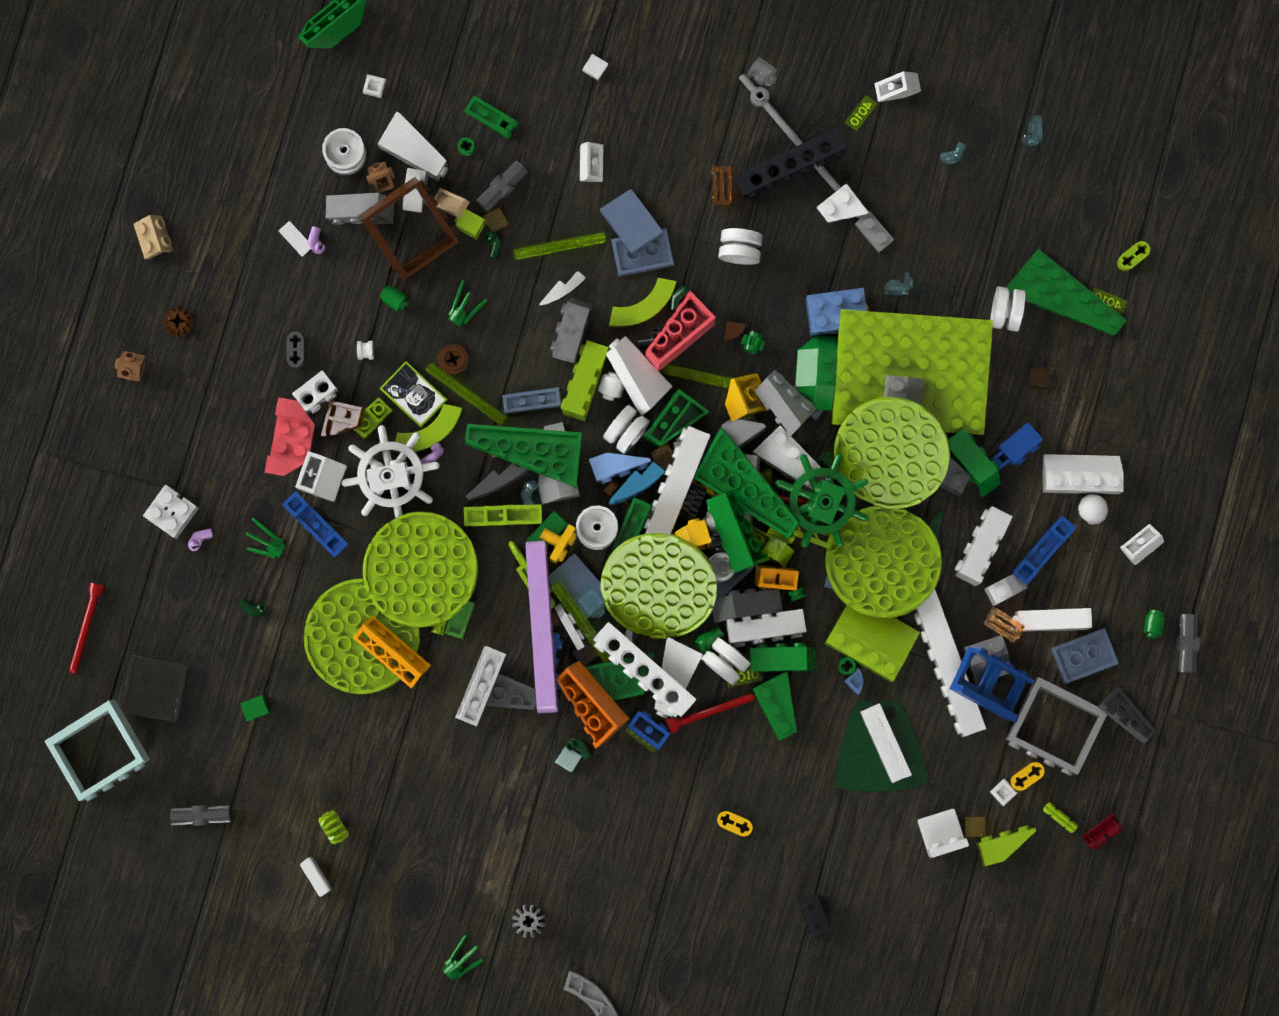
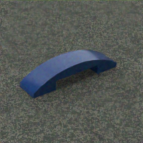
M296 491L282 504L334 558L349 545Z
M1062 515L1029 551L1012 574L1027 586L1056 550L1074 532L1076 527Z

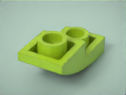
M378 397L365 409L361 427L353 430L361 438L366 439L388 417L392 410Z

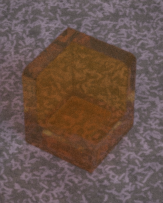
M668 443L651 453L655 463L665 472L668 465H672L675 459L672 457L673 451Z

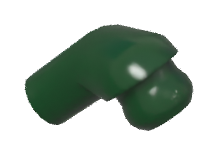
M488 231L484 237L491 246L489 257L498 260L502 241L495 232Z
M680 286L672 293L671 311L676 312L680 301L691 291L690 288Z
M246 598L239 603V606L250 617H262L267 613V606L264 603L252 605Z
M571 738L566 742V748L569 751H579L584 760L593 756L584 740Z

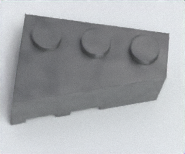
M571 298L567 304L563 303L560 315H563L562 322H558L555 333H558L557 340H553L550 351L553 352L552 357L571 363L576 361L585 326L588 323L590 309L592 310L593 304Z

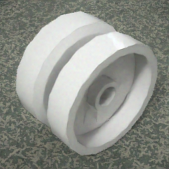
M339 128L326 136L323 142L322 153L328 166L335 173L351 175L358 172L364 166L366 149L361 137L355 131L348 128Z
M724 229L721 231L720 239L724 245L719 248L718 257L722 261L734 264L760 263L761 252L756 248L762 246L763 236L752 230Z
M997 287L990 320H993V328L1001 329L1006 320L1007 330L1018 332L1024 313L1025 291L1014 289L1009 299V289Z
M627 405L621 411L603 436L610 444L616 442L621 436L616 448L623 454L627 453L637 443L650 423L643 415L637 417L632 423L636 416V410L630 405Z
M591 506L583 510L578 516L576 522L577 536L580 542L587 548L603 550L611 546L616 540L618 521L614 513L608 508ZM595 524H597V526L600 525L601 529L596 531L594 530L593 526Z
M717 638L712 644V648L719 656L711 651H707L701 660L723 679L734 685L740 677L732 667L745 672L750 663L737 649L722 639Z

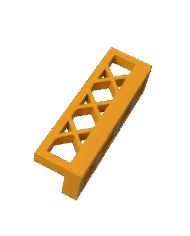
M371 616L363 623L353 638L410 688L414 687L420 677L431 666L374 616ZM363 632L369 636L370 641H366L361 636ZM377 646L383 648L384 654L377 650ZM391 659L398 661L399 666H395ZM406 671L412 673L415 678L411 680L407 676Z

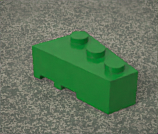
M677 389L645 431L643 437L656 447H661L682 432L683 428L686 429L709 413V411L683 391Z
M962 429L949 439L950 456L970 475V483L974 482L978 486L979 494L983 498L1000 485V468L994 460L990 461L987 458L988 454L983 447H978L975 444L976 440L974 437Z
M794 643V647H787V644H775L773 648H768V644H757L756 648H750L751 672L817 671L816 648L805 647V643Z

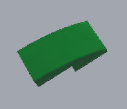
M554 510L527 541H544L540 539V536L545 528L558 535L569 523Z

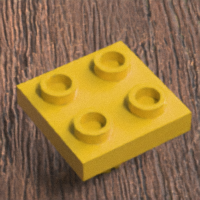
M569 524L561 536L547 528L542 532L540 539L546 540V542L555 546L550 556L551 562L555 564L558 561L562 562L567 554L566 547L568 544L572 546L577 537L575 533L576 528Z

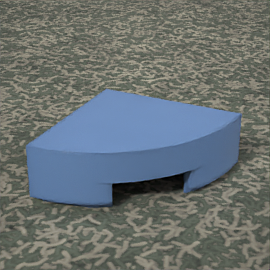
M859 668L844 681L857 695H859L863 687V676Z

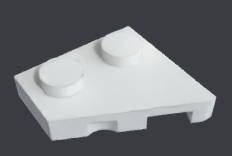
M847 184L816 207L828 223L869 213Z
M561 604L556 605L554 609L577 650L585 647L582 643L584 637L579 629H574L573 625L576 622L571 613L567 615Z

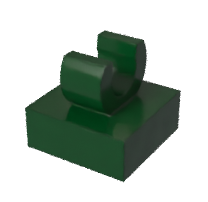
M825 451L815 462L821 468L830 469L834 461L830 457L833 452L829 451L827 453Z

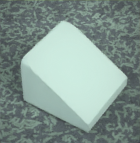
M565 746L555 763L573 772L582 756L573 750L569 751Z

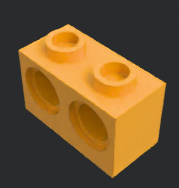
M756 565L754 584L765 588L797 590L799 571L794 568Z

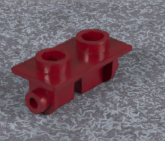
M1113 813L1082 837L1088 848L1098 850L1108 842L1105 838L1106 835L1112 839L1122 832L1121 829L1124 826L1120 821L1118 822Z

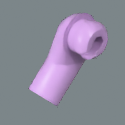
M312 226L308 245L314 253L321 254L325 250L324 244L318 239L321 229Z
M440 443L431 446L433 453L420 459L422 464L436 462L444 453V448L441 447Z
M212 529L194 532L188 542L189 549L197 551L203 540L213 538Z

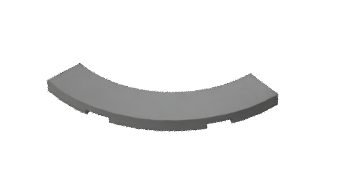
M569 971L564 987L565 991L578 996L586 1002L596 1016H618L609 998L596 984L578 973Z

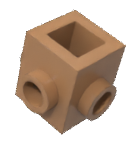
M385 161L375 163L367 168L369 175L366 178L370 187L374 186L376 193L395 188L392 182V178H395L392 168H387Z
M123 351L120 358H117L115 362L117 377L140 382L145 372L146 356Z

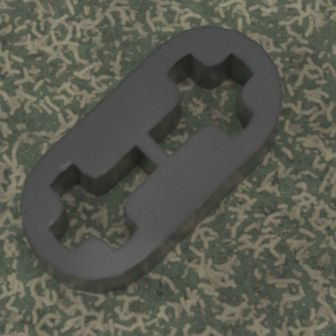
M291 332L287 336V362L295 369L301 368L305 363V339L299 332ZM295 336H297L298 339L301 340V342H297V348H295L294 343L291 342V340H294ZM295 352H297L298 358H301L300 361H297V364L291 361L295 357Z

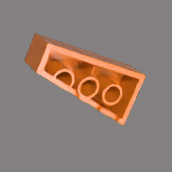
M580 661L566 668L556 679L568 701H572L577 717L580 716L585 724L584 729L586 733H590L593 738L595 749L607 742L629 720L628 716Z

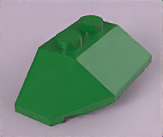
M333 0L307 21L298 38L308 48L334 47L361 24L367 0Z
M816 335L797 351L795 388L812 403L816 410L831 411L837 364V343L834 336Z

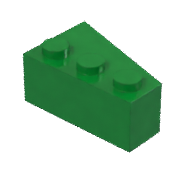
M787 671L752 689L778 741L797 732Z

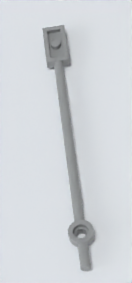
M745 73L742 74L739 79L751 92V103L756 107H764L796 146L802 144V140L768 102L769 92L763 87H756ZM761 93L763 98L759 99L756 95ZM811 153L804 154L809 161L814 158ZM814 166L835 192L841 188L824 166ZM870 211L867 215L856 216L859 220L855 223V226L878 253L894 241Z

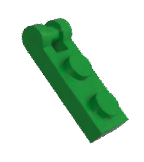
M473 96L464 110V113L508 140L512 136L511 132L513 129H516L519 125L516 120L476 96ZM503 121L507 123L505 129L501 127Z

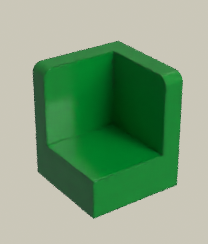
M264 695L240 703L246 721L271 714Z

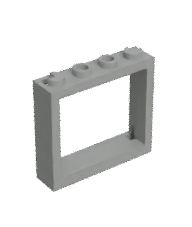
M1036 677L1017 714L1019 717L1016 723L1013 722L1005 740L1009 741L1008 745L1017 750L1020 748L1026 750V754L1036 759L1038 756L1044 759L1043 763L1054 768L1056 765L1062 768L1061 772L1069 776H1072V774L1078 775L1107 714L1094 704L1040 677ZM1039 688L1097 717L1074 766L1016 737Z

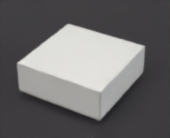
M592 54L582 71L599 81L608 67V63Z
M367 74L363 94L382 98L386 79Z
M1005 779L1001 780L990 791L1002 806L1007 804L1017 794Z

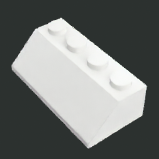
M1043 454V493L1120 494L1123 492V469L1120 456Z

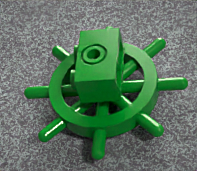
M802 454L800 461L805 472L796 479L793 485L782 480L775 482L776 487L790 492L789 508L800 520L799 525L806 529L801 541V546L804 548L809 545L813 533H832L836 545L842 547L844 541L838 529L842 528L851 517L861 521H867L869 518L867 514L854 509V491L866 486L868 480L863 478L850 484L848 479L838 472L843 459L841 454H836L830 469H812L807 455ZM816 476H827L826 481L821 479L819 483ZM834 479L837 480L842 487L833 484ZM808 480L812 486L813 493L801 488ZM843 495H846V506L840 504ZM798 496L810 500L808 503L798 507ZM837 511L843 513L839 519L834 520ZM808 512L807 516L811 517L809 522L801 515L802 513ZM819 520L827 523L828 525H817V522Z

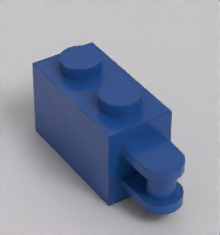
M1026 423L997 448L999 453L990 461L994 460L1000 469L1007 463L1010 466L1015 463L1020 465L1027 459L1024 456L1029 451L1033 454L1041 447L1039 443L1043 439L1029 423ZM1000 455L1006 460L1004 463L1000 460Z

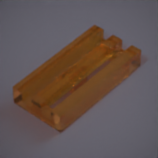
M712 166L713 204H732L731 166ZM716 171H720V200H717ZM724 171H727L728 200H724Z
M991 607V612L987 615V620L983 624L1016 643L1025 626L995 607ZM995 614L1018 627V630L994 617ZM993 621L997 623L998 625L1007 629L1011 633L1015 634V636L1010 635L1009 633L1005 632L1004 630L992 624L991 622Z

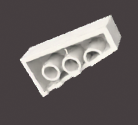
M803 609L778 612L773 615L763 614L754 618L750 616L743 617L735 621L734 619H728L726 621L729 644H734V648L743 647L745 642L753 641V645L762 644L764 639L772 638V642L784 640L783 636L791 635V639L803 637L802 633H806Z

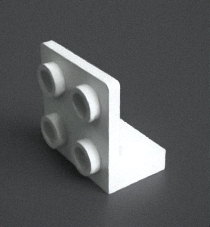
M949 809L918 819L917 822L930 858L969 846L967 838L963 837L955 809Z

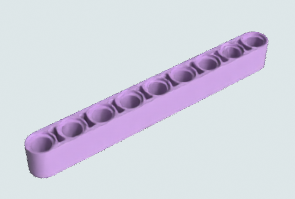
M546 540L526 542L538 714L558 712Z

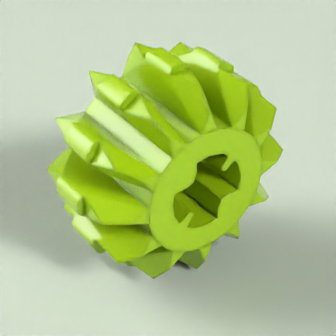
M335 811L326 812L319 818V824L332 844L341 843L348 837L349 833Z

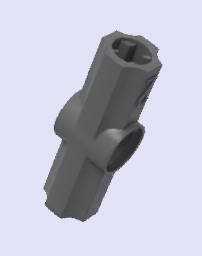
M515 161L503 174H499L493 179L489 185L490 187L476 201L485 211L489 212L501 199H505L512 193L515 188L514 186L528 174V171L521 163Z
M1180 614V633L1177 637V651L1179 652L1178 672L1196 673V658L1200 646V639L1197 636L1198 615Z
M210 805L192 806V808L171 809L170 813L171 825L175 826L193 824V826L210 825V823L231 822L232 818L231 805L211 807Z

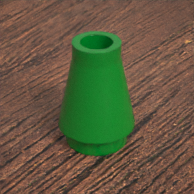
M716 627L709 632L697 636L694 642L697 648L702 653L710 651L716 639H721L724 637V634L719 627Z

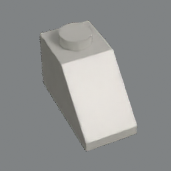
M903 71L875 83L878 102L905 98L921 92L918 73Z
M407 168L405 183L416 177L419 181L423 180L425 185H427L428 175L426 171ZM416 188L404 196L403 210L422 213L424 200Z
M1012 574L984 590L992 605L995 606L1027 589V586Z

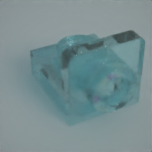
M1041 115L1033 116L1028 124L1029 133L1032 134L1023 135L1022 143L1033 146L1041 142L1043 138Z
M909 272L904 274V283H901L900 280H891L889 283H886L885 294L907 295L909 290L913 288V278L909 277Z
M593 588L578 600L593 619L595 617L599 619L607 612L604 601Z

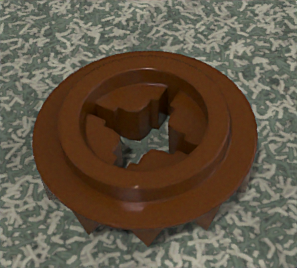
M180 306L171 308L165 313L162 320L164 329L175 337L187 335L194 324L190 311ZM179 314L180 319L186 322L179 323L177 329L176 324L172 321L176 320Z
M457 344L445 346L438 356V363L441 369L451 375L460 374L466 369L469 362L466 350ZM450 353H452L454 357H459V359L456 360V367L452 362H448L451 359Z

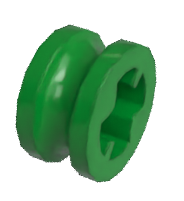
M467 137L460 139L458 142L460 154L470 156L474 153L475 145L472 139ZM464 143L472 145L468 151L465 148L461 149V146L464 147Z
M803 587L787 593L788 596H791L790 602L807 596L803 593Z
M848 657L841 659L838 663V670L843 675H850L856 668L854 660ZM845 661H849V664H852V668H849L848 672L844 671L841 666L845 664Z

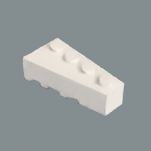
M781 426L752 452V455H757L765 464L794 481L805 472L800 461L802 454L807 455L812 469L821 468L792 437L788 439L785 435L786 431ZM816 476L820 483L821 479L826 481L827 476ZM808 480L802 487L813 493L812 486Z
M993 506L989 510H984L980 518L983 520L980 527L976 526L972 533L974 537L972 543H968L963 551L966 554L963 561L959 560L954 569L957 571L955 576L974 586L982 582L984 577L981 575L988 569L991 563L989 559L996 553L999 546L998 542L1003 538L1013 516Z

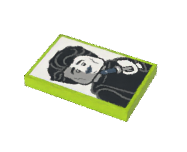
M406 361L379 388L421 428L448 401Z

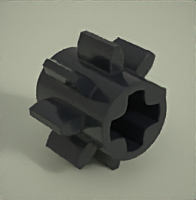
M712 530L710 550H716V553L725 552L719 533L716 530Z

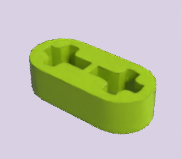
M1139 241L1124 252L1117 260L1119 269L1129 271L1144 260L1150 253L1149 244ZM1138 247L1145 248L1144 254L1140 253L1136 256L1134 253L1138 251ZM1132 257L1133 259L1129 262V265L1126 264L1124 266L1122 264L1124 259Z

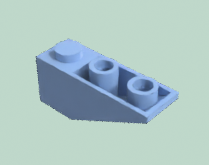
M605 453L589 459L597 483L601 482L602 484L613 481L612 478L618 475L620 478L628 476L632 470L642 471L647 469L648 465L651 464L650 458Z

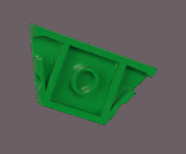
M654 653L646 654L653 661ZM635 657L625 658L623 661L631 664ZM611 661L585 667L614 701L644 695L645 690L638 685L640 681L635 677L631 679L623 672L625 668L620 663L616 666ZM639 667L638 674L642 677L649 674L648 667Z

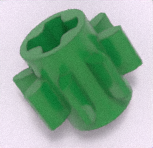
M750 331L749 335L744 334L741 344L744 345L743 350L751 354H757V351L762 352L765 341H762L763 336L753 331Z

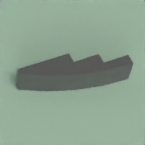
M512 463L500 475L493 470L466 498L472 501L494 493L522 477L529 469L521 466L518 468Z

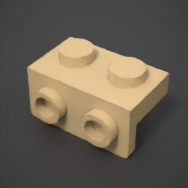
M149 215L134 223L144 259H151L162 252L173 251L162 216Z

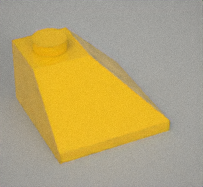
M758 373L731 379L725 406L732 422L736 419L742 420L767 410L754 392L761 384Z

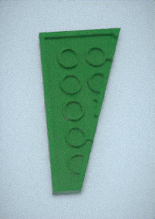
M1040 249L1034 253L1006 287L1009 289L1010 295L1014 289L1025 291L1026 302L1062 317L1065 316L1073 319L1075 322L1086 324L1111 336H1115L1127 321Z
M467 424L466 445L577 489L582 432Z
M720 428L693 478L719 495L734 490L747 513L790 539L800 524V520L727 432Z

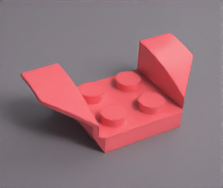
M278 397L275 413L277 422L271 454L267 456L265 473L284 476L304 464L308 451L311 452L316 425L298 401Z

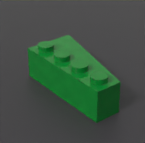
M734 490L706 500L708 511L714 519L715 529L720 535L722 547L727 553L729 565L734 573L770 560L768 554L764 555L760 548L763 546L760 539H755L752 533L753 525L744 518L745 510Z

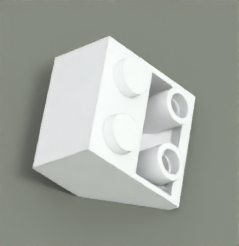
M308 451L295 488L299 491L335 502L347 466Z

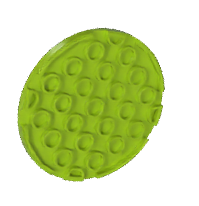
M880 397L869 400L855 408L845 418L839 428L834 445V458L836 454L843 456L838 472L844 475L850 484L863 478L868 480V484L855 490L854 494L860 499L881 508L900 509L921 503L942 484L950 463L949 440L940 421L924 406L901 397Z
M872 506L859 510L868 515V520L861 521L851 517L842 528L838 529L844 545L838 547L833 538L829 549L826 551V572L832 589L847 606L867 616L892 618L912 612L930 597L939 581L942 556L935 534L921 518L902 508L888 509Z
M430 512L407 513L386 523L368 545L363 561L364 585L373 604L389 619L409 627L435 626L454 617L470 600L478 578L477 555L467 534L453 521Z
M649 533L623 542L611 553L603 568L601 592L609 613L623 627L638 635L642 634L654 639H666V637L685 635L698 628L708 618L713 610L717 596V578L707 556L691 542L675 535Z
M363 579L347 580L324 592L310 610L304 631L305 651L315 672L334 688L353 694L376 693L391 687L400 680L399 677L353 639L363 623L371 616L377 618L416 653H418L420 643V629L418 627L399 624L386 617L376 608L366 591ZM363 632L361 636L366 641H370L369 636ZM377 646V650L384 654L383 648ZM391 659L395 666H399L398 661Z

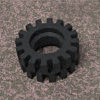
M693 484L684 502L680 516L690 520L695 519L707 489Z

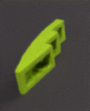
M541 504L464 507V527L542 524Z

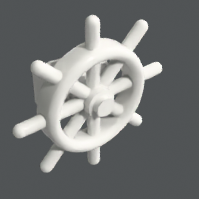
M380 425L378 427L380 443L371 447L366 453L355 445L349 446V451L361 458L358 466L357 477L344 479L342 485L347 487L359 484L362 492L369 499L361 511L363 516H367L374 505L378 504L384 507H393L395 518L403 515L401 505L409 502L415 496L427 504L432 503V497L420 490L424 472L438 469L440 464L438 462L422 464L418 455L412 450L420 438L418 432L413 433L407 444L404 445L399 442H388L386 428ZM390 450L401 452L396 460L391 459ZM382 451L385 465L374 459L373 456ZM407 457L411 460L413 466L407 467V462H404ZM409 474H415L413 484L410 482ZM397 487H404L408 492L404 496L399 497ZM390 489L392 499L381 497L384 490Z

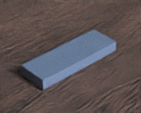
M559 387L502 395L505 415L561 407Z

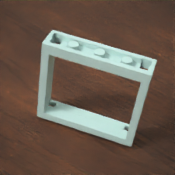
M116 700L107 701L45 740L46 745L79 801L87 800L88 802L98 796L96 793L101 790L103 792L109 790L114 786L113 783L119 780L121 782L130 776L129 773L135 770L137 772L146 766L144 763L150 760ZM110 713L136 759L85 791L59 744Z

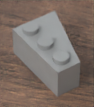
M380 193L326 196V219L336 225L363 223L358 215L382 200L385 196ZM394 204L371 219L372 222L393 224Z
M776 370L754 391L767 410L771 409L776 415L775 421L778 424L781 423L786 429L785 435L788 439L816 410L812 403L803 397Z

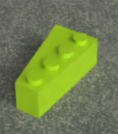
M588 340L585 345H581L579 351L580 361L575 363L573 380L569 381L567 397L563 399L560 409H562L563 415L585 422L609 347Z

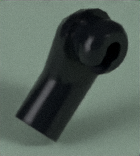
M654 327L648 338L638 339L639 349L649 348L662 330L659 327Z

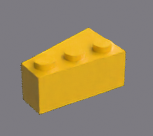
M699 518L688 521V525L671 534L691 542L700 550L710 548L711 545L705 520L700 521Z

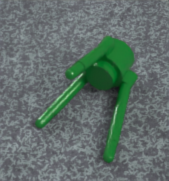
M464 279L461 280L448 320L460 327L463 323L466 325L469 319L488 301L485 298L465 316L467 312L463 309L471 292L467 293L460 307H457L465 283Z
M252 518V521L274 540L271 539L268 542L247 532V536L266 545V550L269 552L247 547V551L269 556L273 559L275 557L280 558L286 547L283 544L284 540L278 538L256 518Z
M467 935L463 936L450 958L445 962L446 966L443 968V971L452 980L456 977L461 978L466 972L484 961L480 959L463 969L462 964L478 949V945H475L460 961L454 960L466 941Z

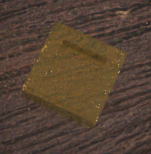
M500 207L483 215L488 228L492 232L508 226V222Z
M965 817L966 837H986L985 817Z

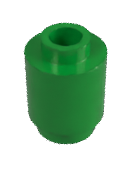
M387 285L380 294V298L383 299L382 302L397 312L403 311L409 304L408 296L394 286Z
M1149 610V614H1146L1143 633L1146 634L1147 638L1158 639V637H1162L1166 619L1164 612Z

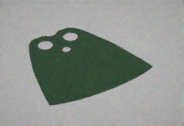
M885 700L880 704L883 712L887 707H892L896 710V716L893 719H887L912 774L909 777L891 783L864 720L860 717V711L863 708H870L877 704H873L871 701L857 703L850 715L842 739L835 787L861 792H886L910 789L929 783L917 738L902 706L895 700Z

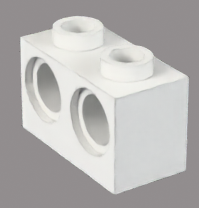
M320 371L293 392L292 395L307 414L311 412L313 414L321 408L322 403L334 399L337 396L338 390L326 374ZM322 384L329 385L326 392L319 391V387ZM312 395L314 398L313 402L305 404V397Z

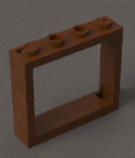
M416 177L358 215L403 281L459 243L456 238L458 235L452 225L449 227L446 223L448 220L447 216L442 210L439 212L437 209L438 202L433 195L429 197L426 192L428 187L423 180L419 181ZM416 188L443 229L446 237L402 266L371 219Z

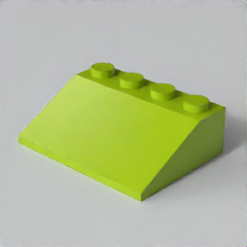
M846 605L825 644L889 682H893L920 632L894 617H871L861 614Z

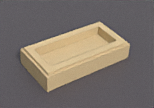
M442 188L438 190L434 197L439 204L436 206L438 209L458 218L462 216L470 203L466 199Z

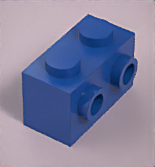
M638 711L627 729L659 751L670 736L669 729L662 723L656 724L652 721L653 717L647 712L641 713Z

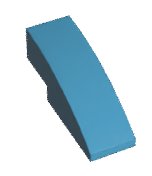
M654 462L642 475L635 470L611 498L609 504L612 506L623 503L644 493L662 477L665 471Z

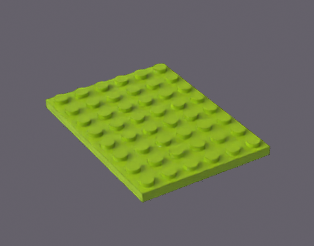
M840 309L832 424L842 425L845 418L855 408L869 400L883 397L885 375L924 378L922 406L935 415L945 432L958 433L963 429L967 434L984 435L993 320Z

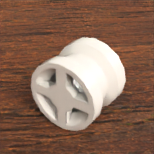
M357 341L358 360H363V358L374 360L373 341H368L367 343Z

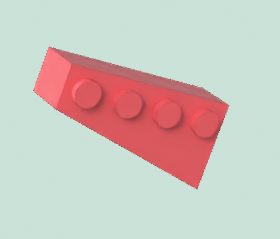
M689 291L676 312L646 350L645 358L659 372L710 330L715 324L716 317Z

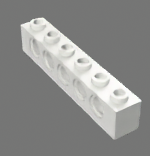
M609 622L593 639L596 642L594 646L601 653L606 651L610 655L608 659L616 666L620 663L625 668L623 672L631 679L633 677L637 678L640 681L638 685L643 690L647 691L649 689L653 692L654 695L652 697L659 704L664 702L669 707L667 711L675 718L677 715L682 717L696 701L695 697ZM612 640L620 643V647L616 651L609 649V643ZM626 653H631L635 657L631 664L623 661ZM641 666H646L649 669V674L645 677L638 674V669ZM655 679H661L664 682L662 689L657 690L653 687L652 683ZM672 691L676 692L679 697L674 703L669 702L667 699L668 693Z

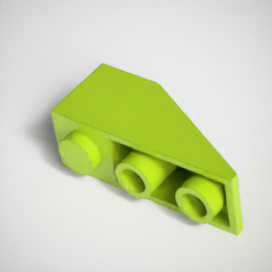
M754 527L752 533L755 539H760L763 545L760 547L763 554H768L771 561L785 568L794 550L786 543Z
M1027 825L1019 827L1018 832L1011 833V830L999 833L1000 837L992 838V835L980 838L981 842L977 843L983 866L1005 861L1036 832V828H1030Z

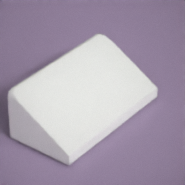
M591 142L581 144L580 181L603 182V144Z
M1148 524L1120 548L1134 565H1137L1163 544L1164 540L1163 536L1151 524Z
M313 857L307 858L300 864L320 897L332 890Z

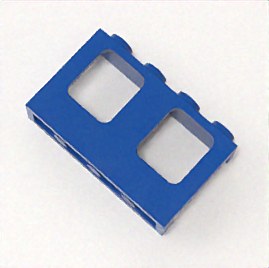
M977 646L976 649L968 647L949 689L1001 718L1016 723L1019 717L1013 713L1016 703L1026 682L1034 684L1035 680L1028 677L1029 673L1020 669L1018 671L1015 670V665L1008 662L1002 663V658L994 654L988 655V650ZM975 655L988 662V666L978 686L965 680V674ZM1001 671H1005L1015 677L1013 686L1005 701L992 694Z

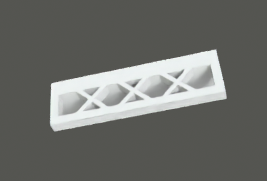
M484 646L455 718L477 726L506 654Z
M880 703L861 711L860 714L891 783L911 776L912 774Z

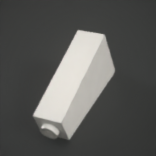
M396 112L378 142L379 148L417 170L426 171L428 176L439 181L440 177H444L448 171L447 161L400 113Z
M625 336L620 341L616 339L609 345L611 349L606 353V356L638 412L643 415L672 386Z
M1091 608L1017 611L1015 616L1012 617V625L1016 627V632L1087 630L1092 628Z
M668 637L662 669L686 689L703 654ZM661 679L659 680L658 690L664 686V682ZM674 691L669 692L667 695L668 701L672 703L676 702L679 698L678 694ZM656 701L654 709L657 710V715L665 719L668 716H673L667 711L669 707L664 702L659 704Z

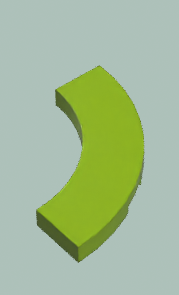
M658 278L654 289L643 301L629 307H613L609 326L630 327L653 318L670 300L676 286V281Z
M443 404L441 412L435 421L428 427L417 431L420 434V438L412 450L414 452L422 451L441 442L454 429L460 418L462 408ZM397 432L395 442L406 445L413 433Z

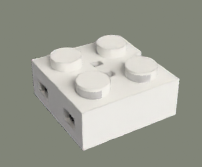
M165 485L143 517L177 539L199 508L184 497L180 499V494Z

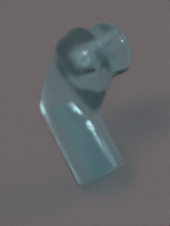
M958 142L955 150L943 152L940 160L945 162V164L958 162L966 145Z
M533 480L527 481L521 491V497L525 505H535L531 495L538 488V485Z

